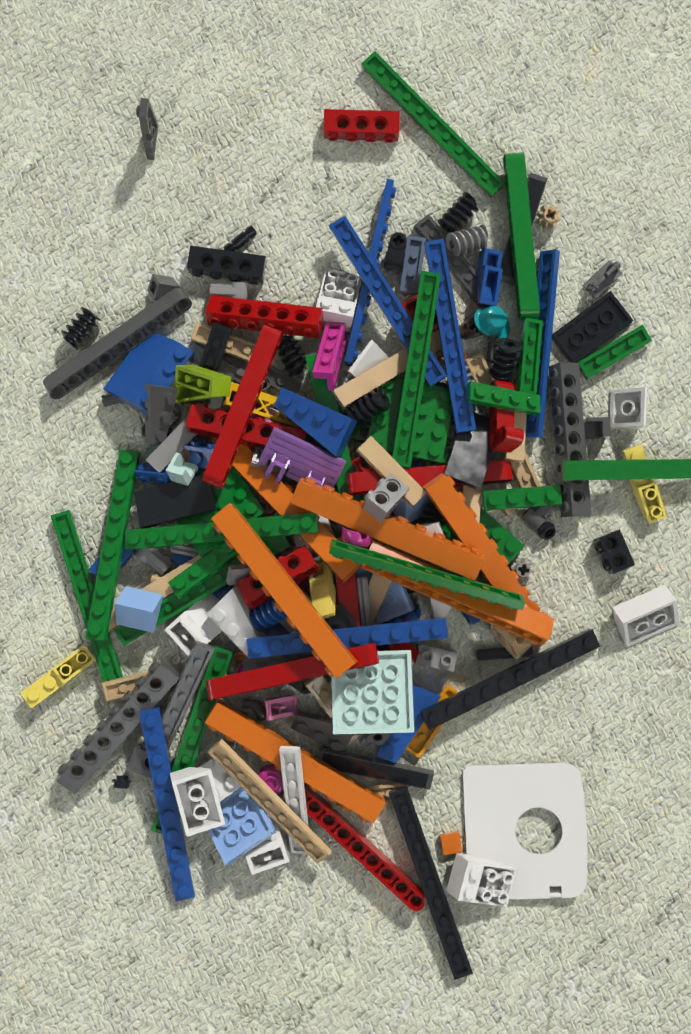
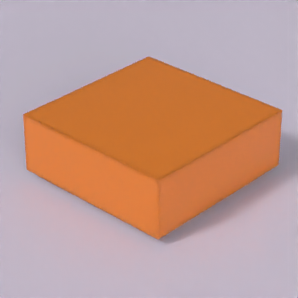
M459 831L440 834L443 855L462 852Z

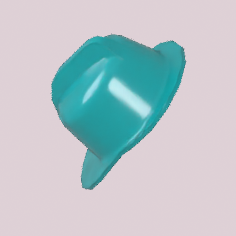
M498 306L481 307L475 312L474 322L481 333L497 338H505L509 335V319L502 308Z

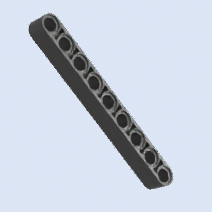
M182 288L172 289L56 369L43 380V385L52 399L64 397L187 312L192 306L191 299Z

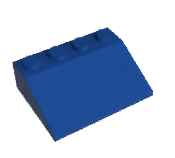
M155 333L129 352L103 390L148 417V408H145V400H148V391L145 390V383L174 388L176 365H191L194 362V352L175 340Z

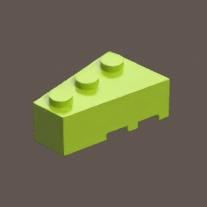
M176 365L174 388L178 389L175 403H191L230 395L231 376L196 365Z

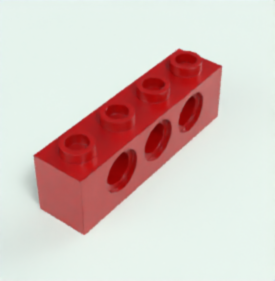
M324 109V139L329 141L343 139L349 142L357 140L375 142L378 140L393 143L399 139L400 111ZM341 124H345L347 127L341 129L338 126ZM364 125L366 128L359 129L357 126ZM382 125L384 129L379 130L376 126Z
M306 545L296 547L290 554L277 558L296 584L319 571ZM299 563L296 568H290L292 564ZM246 576L236 585L250 609L272 598V596L268 597L262 588L256 589L257 584L261 583L260 580L256 581L252 576Z

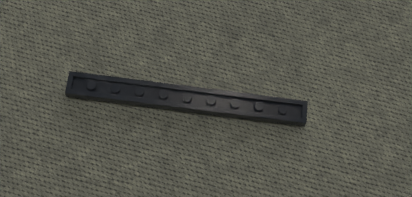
M588 629L421 710L420 713L427 729L431 730L599 648L600 645L594 630Z
M407 785L389 791L390 799L454 980L470 975L473 972Z

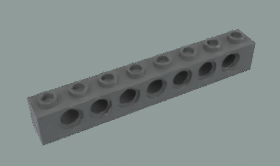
M560 362L549 366L553 433L557 462L556 471L562 498V504L559 505L561 518L591 515L589 480H562V460H587L579 363Z
M162 658L150 665L148 668L149 672L136 681L135 688L132 691L128 690L122 697L123 701L110 710L108 718L106 720L102 719L96 726L97 730L84 739L82 747L80 749L76 748L70 755V760L66 764H61L58 768L56 781L74 795L141 722L139 711L153 708L178 681L179 672ZM157 678L161 682L159 684H152L150 681ZM140 693H145L148 695L144 699L138 697ZM133 708L135 711L127 713L125 709ZM118 722L121 726L113 727L112 724ZM106 737L109 740L106 742H102L99 740V738ZM91 751L94 752L95 755L88 756L86 753ZM80 766L82 770H75L73 767Z

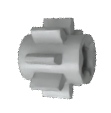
M522 558L521 563L518 560H514L516 565L509 568L516 572L520 578L519 582H522L523 577L530 580L528 575L535 573L530 567L533 563H525L526 558ZM523 565V568L526 569V572L522 573L521 575V572L518 571V567H522Z

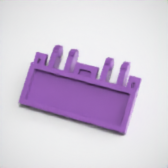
M274 427L258 461L259 464L266 466L268 459L271 460L264 475L265 478L270 477L274 465L281 468L275 478V482L278 484L286 469L289 468L286 476L299 482L301 477L304 478L306 476L316 480V484L320 486L328 485L333 488L346 464V460Z

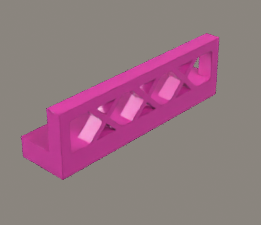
M326 322L313 368V378L327 379L328 391H334L347 341L345 323Z

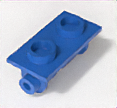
M142 462L138 465V470H133L138 479L144 483L157 482L162 485L173 482L168 476L166 469L159 473L149 463Z

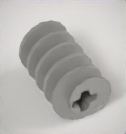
M485 225L475 226L466 230L462 229L453 233L450 232L446 235V246L449 251H452L454 256H459L460 253L462 255L467 252L472 253L473 250L479 251L487 247L488 232Z

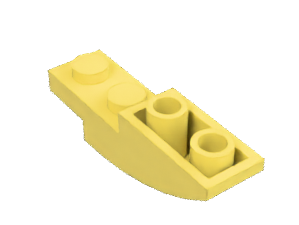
M641 444L622 450L624 460L646 459ZM628 479L647 523L650 524L666 518L667 515L656 481H653V479Z
M320 559L315 561L319 571L309 576L312 604L325 619L335 616L336 587L333 584V571Z
M84 644L53 667L52 670L20 692L30 708L33 709L94 663L96 659Z

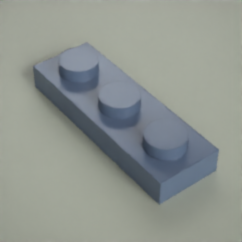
M407 236L399 293L418 294L426 238Z

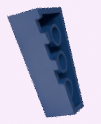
M281 388L274 404L277 409L335 456H342L357 423L356 420L285 388Z
M413 684L414 732L392 733L383 745L378 746L377 756L396 763L424 722L420 711L437 703L441 695Z

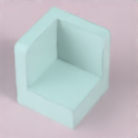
M176 452L166 472L171 481L188 486L198 470V466L185 462L181 454Z

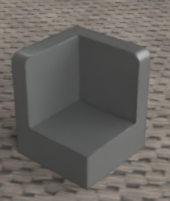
M152 274L147 291L152 299L156 301L172 289L180 288V286L173 277Z
M610 417L585 418V439H606L610 437Z

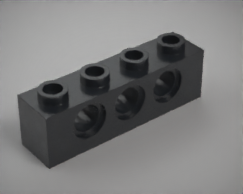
M190 245L187 269L195 277L206 275L216 280L228 278L232 282H240L242 280L248 281L252 285H259V283H264L267 260L266 256ZM206 261L213 262V264L210 267L204 266V263ZM226 263H230L232 265L231 268L228 270H224L222 268L223 265ZM243 266L251 267L248 272L241 271Z

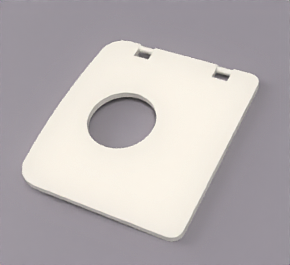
M570 763L470 765L465 767L463 770L466 854L517 869L509 899L573 898L582 894L587 885L588 848L584 793L581 774L578 769ZM529 809H548L558 817L561 823V838L558 844L546 853L536 854L529 852L517 841L515 833L517 821ZM549 886H561V892L550 893Z

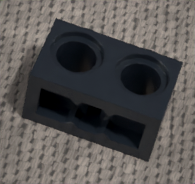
M620 529L594 539L596 542L594 543L595 550L598 554H601L603 559L602 566L609 574H615L635 565ZM608 538L611 539L613 543L610 549H608L605 545V541ZM615 556L620 559V564L617 567L613 564Z

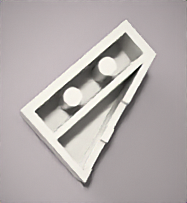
M236 585L207 615L248 657L246 639L263 637L266 634L252 625L249 617L251 609L246 604Z

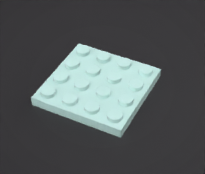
M411 650L377 651L379 664L348 670L337 679L335 676L332 677L333 734L414 732Z

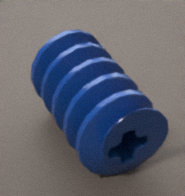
M274 598L272 600L269 599L266 603H262L250 611V621L256 629L265 631L274 626V624L288 618L284 611L281 613L275 607L274 603L276 601Z

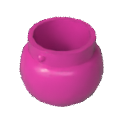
M275 764L265 765L259 770L257 775L280 796L284 793L282 772L274 767Z

